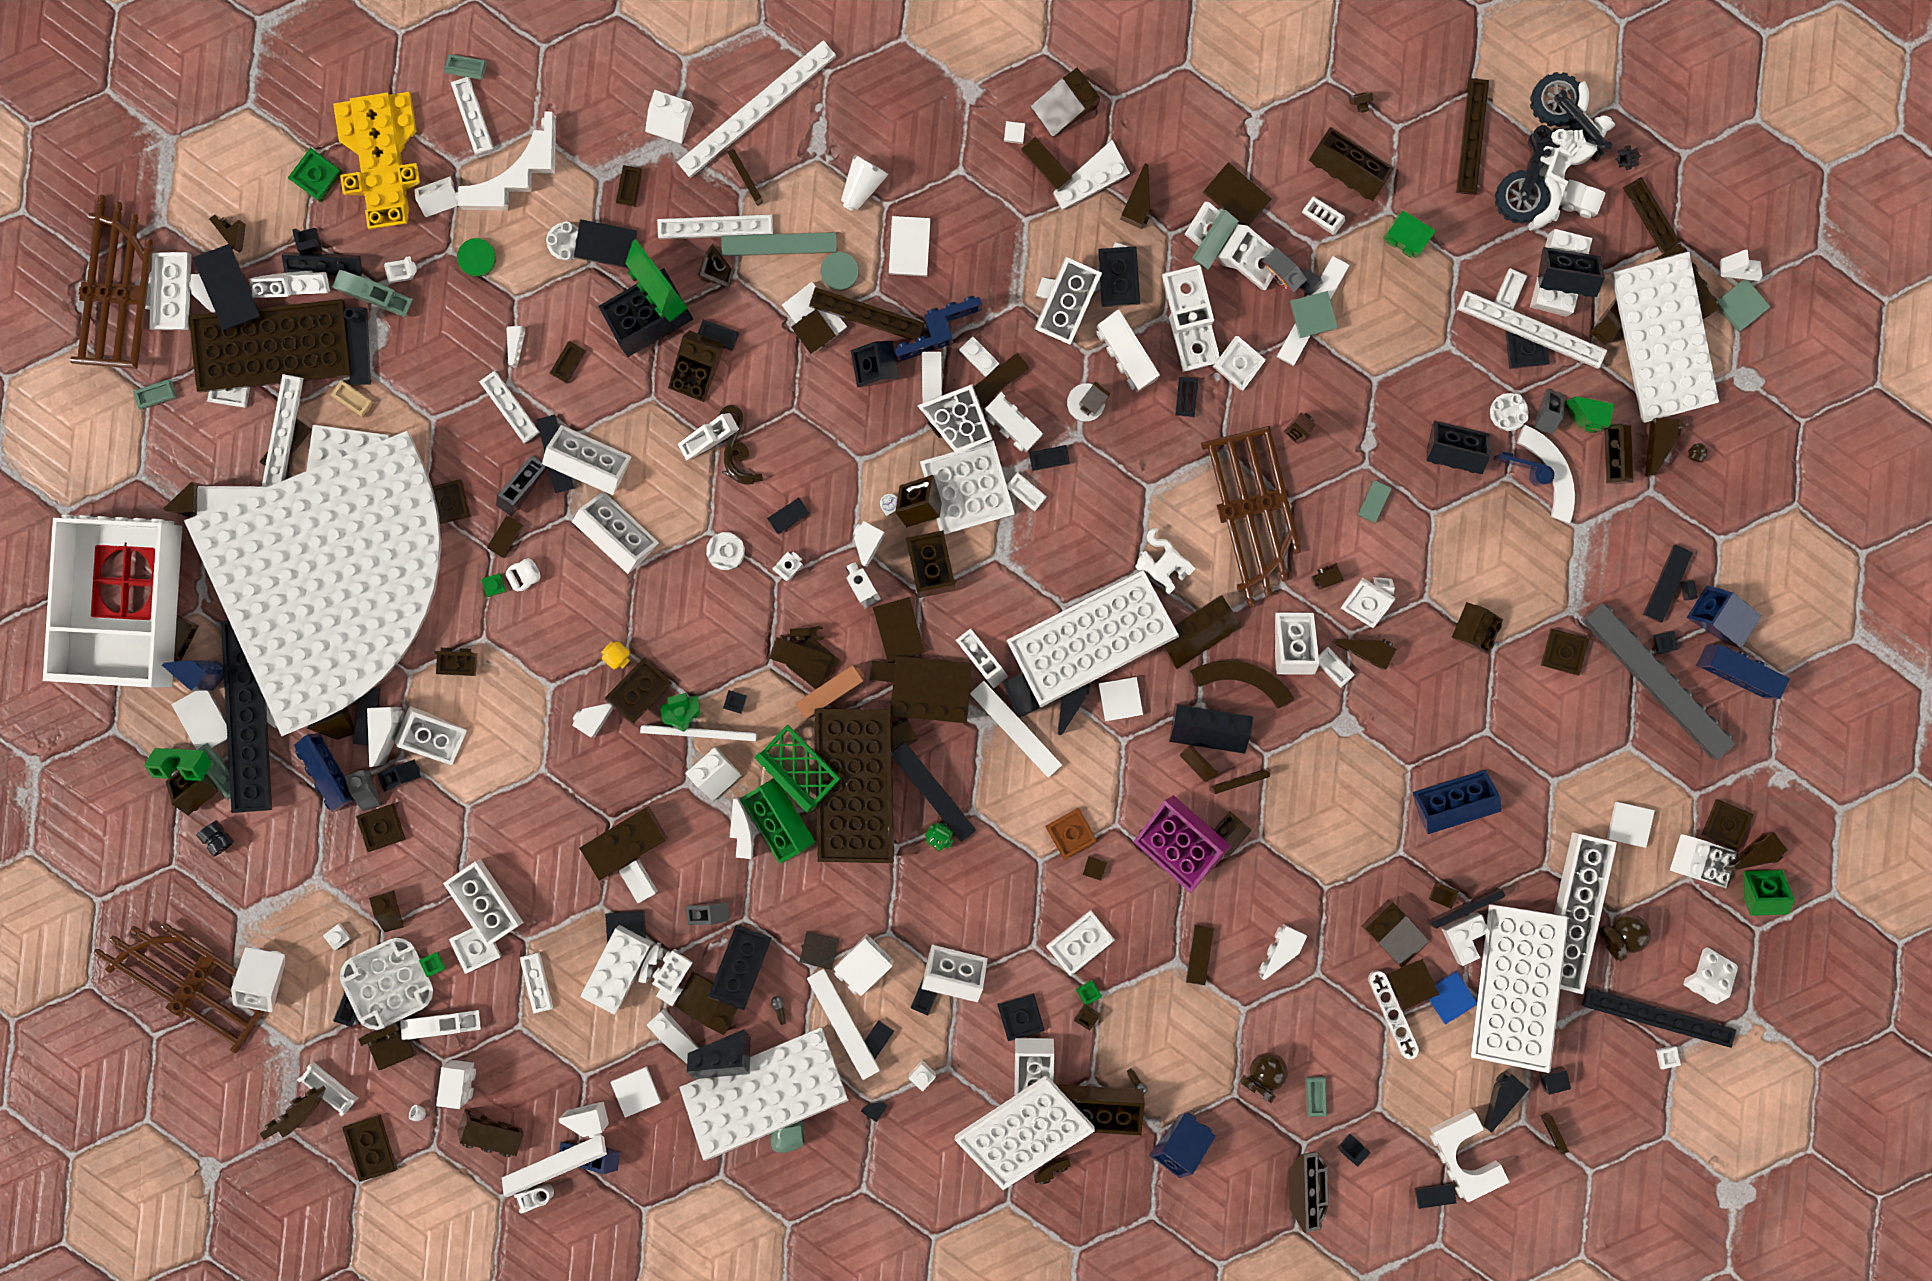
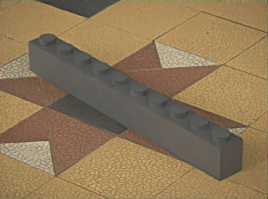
M1603 603L1596 604L1580 620L1711 759L1719 760L1735 745L1731 740L1732 736L1727 731L1721 730L1718 726L1719 722L1714 717H1709L1706 714L1705 707L1699 702L1696 703L1691 698L1693 696L1692 693L1678 684L1680 682L1678 678L1665 670L1666 666L1652 656L1653 652L1639 642L1640 638L1634 632L1630 633L1626 628V623L1622 619L1615 617L1614 611L1609 605Z

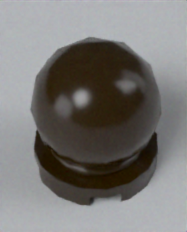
M1626 915L1616 920L1613 927L1607 924L1599 928L1601 938L1605 937L1609 944L1606 946L1607 950L1616 961L1619 960L1620 962L1627 959V953H1636L1645 949L1651 939V930L1647 922L1639 916Z
M1266 1052L1259 1054L1252 1061L1249 1068L1250 1075H1243L1240 1082L1253 1093L1257 1090L1258 1093L1264 1096V1100L1272 1103L1276 1098L1273 1091L1280 1089L1285 1083L1288 1071L1287 1065L1279 1055Z

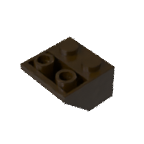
M1466 602L1452 638L1489 655L1490 650L1494 646L1495 638L1502 627L1503 619L1484 607Z

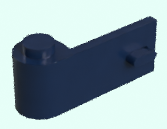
M1502 451L1503 454L1494 456L1496 461L1530 469L1529 480L1535 486L1549 484L1554 479V470L1548 465L1513 457V453Z

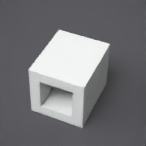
M921 1060L909 1073L908 1079L923 1092L936 1078V1072Z

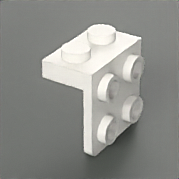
M1704 948L1697 971L1685 978L1683 985L1705 997L1708 1001L1718 1004L1730 997L1738 966L1710 948Z

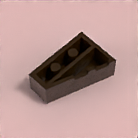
M464 1110L457 1131L459 1142L462 1146L466 1148L478 1147L487 1153L492 1151L499 1152L504 1157L517 1156L524 1136L522 1128L502 1121H498V1123L488 1121L487 1116L484 1115L478 1118L469 1115V1110Z

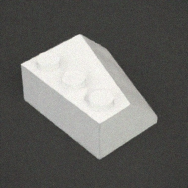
M973 384L917 405L955 453L992 440L991 432Z

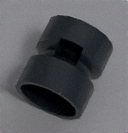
M218 820L208 824L196 835L202 844H208L207 850L213 857L219 855L234 843L230 835L223 834L224 828Z

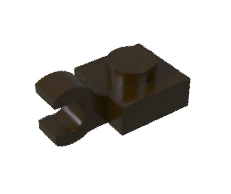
M823 627L790 629V637H795V640H806V636H812L815 640L820 641L824 637H818L816 631L822 630Z

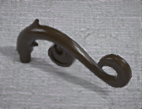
M735 405L725 406L720 411L719 416L721 414L735 413L738 417L736 425L739 430L732 434L726 443L724 450L726 471H722V474L745 485L763 481L762 474H748L744 469L740 472L735 467L732 460L734 451L739 453L734 456L738 461H745L749 456V450L745 444L735 443L742 427L743 413Z

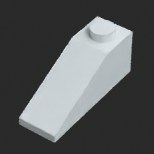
M971 628L956 639L960 647L993 688L1009 677Z
M665 1008L648 1022L647 1026L657 1038L686 1064L688 1053L699 1049L698 1045Z

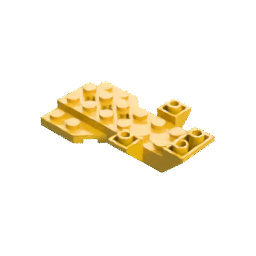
M387 92L350 98V101L334 103L339 142L359 156L361 173L340 175L343 194L365 196L367 207L365 214L369 230L407 224L409 204L406 190L420 183L417 163L402 165L401 152L405 148L404 145L416 133L411 94L403 92L390 95ZM373 113H376L377 116H374L375 119L372 120L370 117ZM376 132H379L380 135H377L378 138L375 139L373 137ZM381 150L383 154H380L381 157H377L376 154Z

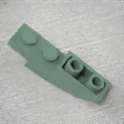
M339 270L332 285L333 289L368 304H374L406 318L413 299L401 295L391 288Z

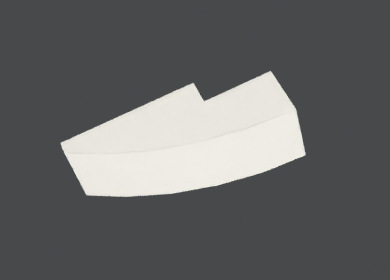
M922 352V397L924 403L942 396L941 352Z
M730 413L721 414L712 422L704 424L679 442L678 446L685 459L690 460L737 432L739 428Z
M734 798L730 838H737L736 858L751 859L753 858V836L750 821L740 799Z

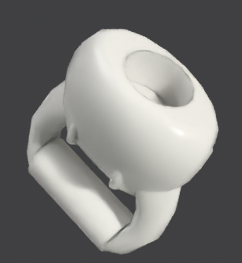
M530 558L511 565L506 571V577L513 590L517 592L526 590L531 584L538 582L541 578L538 567ZM512 570H516L523 583L521 587Z

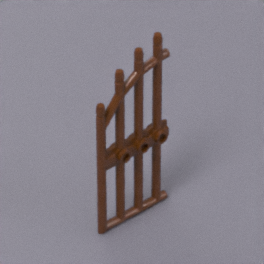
M99 195L96 213H89L88 215L89 220L95 222L87 282H81L78 293L80 295L79 301H84L78 356H72L70 363L138 369L153 239H146V248L144 249L136 237L138 215H131V224L128 229L121 223L122 202H115V211L113 212L112 219L104 216L106 198L104 195ZM104 223L112 226L105 283H95L102 225ZM120 231L128 238L122 284H113ZM135 250L143 262L140 286L130 285ZM100 302L102 306L95 358L86 357L92 303ZM110 303L120 304L113 359H103ZM128 305H137L130 361L121 360Z
M1270 426L1201 442L1202 450H1209L1222 501L1221 504L1216 505L1221 523L1227 522L1242 583L1237 584L1238 592L1244 590L1249 608L1255 607L1251 587L1261 581L1266 598L1272 597L1268 577L1277 567L1282 582L1288 581L1284 557L1290 544L1293 545L1292 548L1295 554L1301 553ZM1261 435L1265 437L1278 488L1266 492L1253 437ZM1241 440H1246L1259 494L1249 497L1234 443ZM1225 444L1228 447L1241 498L1229 501L1216 450L1217 446ZM1283 508L1288 532L1280 547L1271 511ZM1261 513L1265 515L1275 559L1267 568L1253 515ZM1241 518H1246L1260 573L1251 579L1248 577L1234 521Z
M164 923L161 926L162 930L166 933L168 932L169 935L152 937L146 932L141 931L140 928L132 926L130 932L142 939V941L132 945L112 935L109 941L123 950L116 958L107 953L105 954L101 949L96 948L94 950L95 956L109 964L105 968L107 972L112 973L117 969L168 1002L166 1009L175 1016L183 1018L187 1014L232 1043L233 1046L230 1051L233 1053L238 1052L265 1012L248 1008L255 1012L248 1022L203 993L201 990L206 982L232 998L231 987L212 976V973L219 966L235 977L238 969L177 929L172 928L169 924ZM182 942L201 956L194 964L164 945V943ZM151 945L190 970V972L183 980L138 950ZM131 955L179 986L174 996H172L121 962ZM196 998L244 1028L239 1037L237 1038L192 1009L190 1006Z

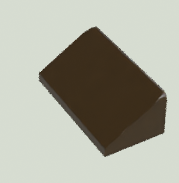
M1188 746L1180 753V757L1203 781L1207 782L1217 775L1218 772L1193 746Z

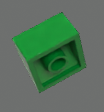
M1403 210L1394 219L1383 239L1391 247H1398L1403 250L1402 253L1404 255L1416 258L1436 230Z
M1578 396L1564 402L1565 408L1577 426L1584 428L1585 432L1596 433L1610 427L1614 404Z
M1783 870L1744 871V901L1750 916L1789 915L1795 899Z

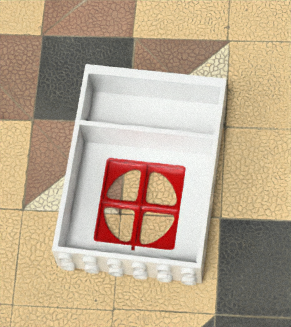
M62 515L61 518H53L43 681L137 687H172L173 675L161 665L165 662H174L182 526L174 525L175 521H165L162 519L146 520L143 518L128 519L124 517L110 518L84 515ZM122 550L124 552L122 577H102L101 570L106 560L114 552ZM133 551H138L148 561L152 571L151 579H132L130 577L131 555ZM102 584L121 586V605L118 613L110 610L103 601L100 593V586ZM149 586L151 594L146 604L137 612L130 614L128 612L130 587Z

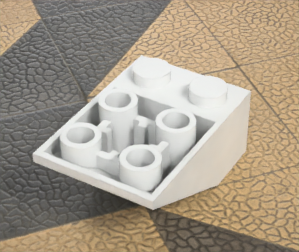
M1681 834L1670 871L1727 888L1731 871H1726L1724 867L1736 857L1737 851Z

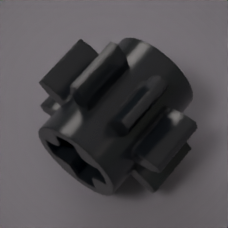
M1627 145L1624 149L1617 151L1619 155L1615 160L1618 162L1619 168L1625 166L1626 170H1630L1632 167L1639 165L1638 160L1642 155L1637 151L1638 147L1631 149V145Z

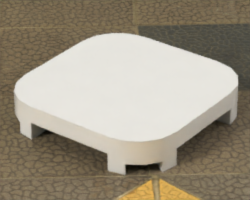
M394 938L351 957L341 968L340 981L358 1020L369 1029L379 1030L422 1010L432 999V984L429 978L426 977L415 948L405 939Z

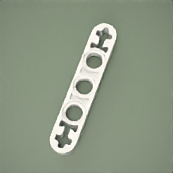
M1379 970L1372 971L1369 974L1368 981L1402 1056L1407 1059H1414L1417 1057L1419 1049L1390 983L1383 972ZM1376 975L1382 977L1380 983L1383 987L1387 986L1386 988L1380 989L1378 983L1373 982ZM1383 992L1390 993L1391 997L1388 1002L1381 1001L1380 997ZM1393 1009L1398 1011V1017L1395 1020H1391L1388 1017L1389 1012ZM1399 1027H1404L1406 1029V1034L1404 1037H1398L1396 1035V1031ZM1404 1041H1407L1408 1045L1414 1048L1411 1050V1054L1404 1052L1407 1050L1406 1045L1403 1043Z

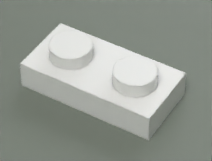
M974 337L959 349L984 377H987L999 366V362Z

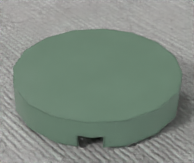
M832 253L825 258L821 265L822 280L833 290H847L858 279L859 269L857 262L847 253Z

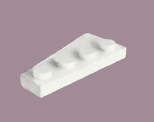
M1113 140L1075 172L1070 183L1059 192L1057 190L1053 192L1061 210L1130 175Z

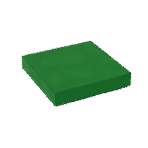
M309 148L288 176V179L321 202L343 171L312 148Z

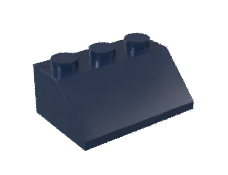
M217 660L165 662L161 665L190 691H213L224 679L223 664Z

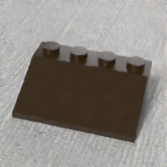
M896 656L891 698L892 716L967 723L973 663Z

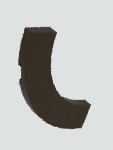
M1216 661L1190 670L1199 687L1219 680H1237L1260 689L1272 700L1277 709L1295 700L1279 679L1268 671L1249 663Z

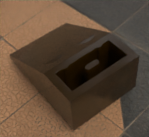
M689 330L682 337L668 388L704 402L719 365L725 344Z

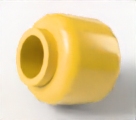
M618 641L610 642L601 652L603 654L602 660L614 670L619 667L623 669L630 661L628 659L630 655L629 650Z

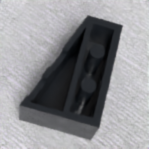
M743 1029L689 1052L687 1056V1073L693 1079L750 1074L751 1037Z

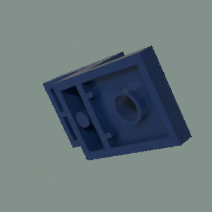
M969 296L964 299V302L958 304L951 302L945 305L946 308L928 310V314H925L924 317L930 338L922 336L917 338L914 343L904 342L899 344L898 348L895 349L898 362L922 355V352H931L952 345L953 339L947 322L982 311L980 297Z

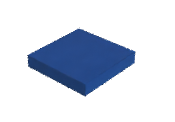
M1457 971L1452 972L1435 983L1440 995L1429 999L1445 1025L1477 1005L1476 1000Z

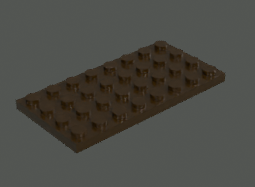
M343 299L258 308L261 315L260 318L225 331L222 329L216 313L189 316L196 390L199 393L281 384L283 374L304 378L303 381L351 376L347 323L343 315L345 310Z
M814 709L815 752L841 778L816 807L817 862L894 863L892 709ZM815 760L816 771H819V763ZM816 773V785H819V773ZM823 773V785H829L834 778L829 773ZM816 787L817 798L819 796V787Z

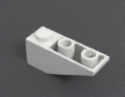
M1285 924L1279 927L1275 933L1276 940L1274 945L1271 944L1268 948V958L1266 962H1262L1259 968V976L1263 980L1267 979L1297 956L1307 935Z

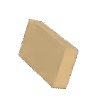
M343 380L338 383L331 393L333 398L363 418L374 404V401Z

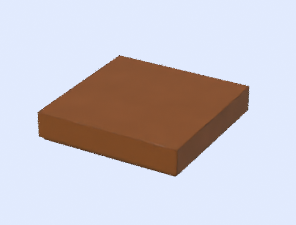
M1079 808L1072 810L1045 826L1064 860L1097 842Z

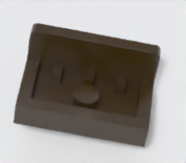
M440 647V651H434V655H437L436 674L476 676L477 653L471 652V649L460 648L459 652H452V648Z

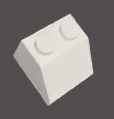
M654 90L648 108L645 132L682 144L694 110L692 103Z
M863 521L862 524L858 523L853 534L855 535L854 540L861 563L867 568L885 533Z
M718 747L713 748L685 773L712 801L742 776Z
M604 1101L566 1110L559 1118V1123L582 1137H598L609 1124Z

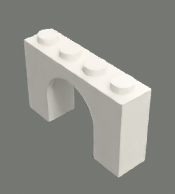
M1471 1108L1429 1128L1432 1133L1430 1139L1434 1146L1438 1145L1441 1151L1438 1155L1442 1163L1447 1164L1449 1168L1446 1170L1451 1181L1455 1180L1457 1184L1455 1190L1460 1199L1464 1198L1467 1202H1470L1509 1183L1501 1164L1496 1160L1476 1170H1464L1458 1166L1456 1151L1459 1144L1463 1140L1484 1130L1476 1113Z

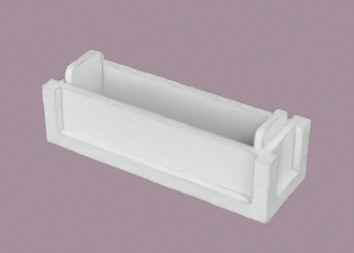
M314 1062L308 1065L306 1072L297 1079L298 1082H303L310 1089L313 1087L318 1089L325 1086L326 1090L323 1099L338 1110L341 1116L346 1114L358 1099L357 1096Z

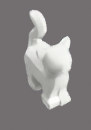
M1152 528L1147 534L1148 542L1155 547L1164 546L1166 551L1157 562H1154L1152 556L1147 551H1141V556L1135 567L1138 571L1144 570L1148 572L1153 579L1165 586L1164 591L1170 594L1175 589V586L1169 575L1175 570L1178 573V578L1182 581L1187 574L1190 575L1195 570V567L1182 557L1167 539H1155L1158 529Z

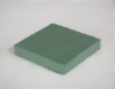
M1747 279L1741 280L1718 299V306L1721 312L1738 332L1742 331L1770 308L1768 303Z
M1328 291L1290 301L1299 338L1338 328Z

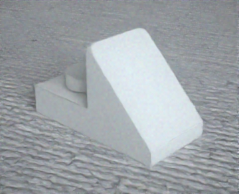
M1743 250L1720 260L1721 277L1760 281L1762 277L1761 261L1749 260L1748 250Z

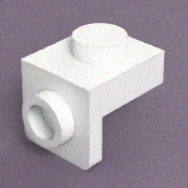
M410 256L404 260L384 264L389 283L412 280L416 273V265L411 261Z

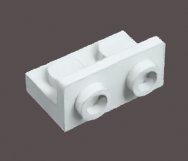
M676 949L666 953L662 960L665 962L662 969L658 967L652 976L655 979L652 984L671 996L693 963L688 958L679 954Z

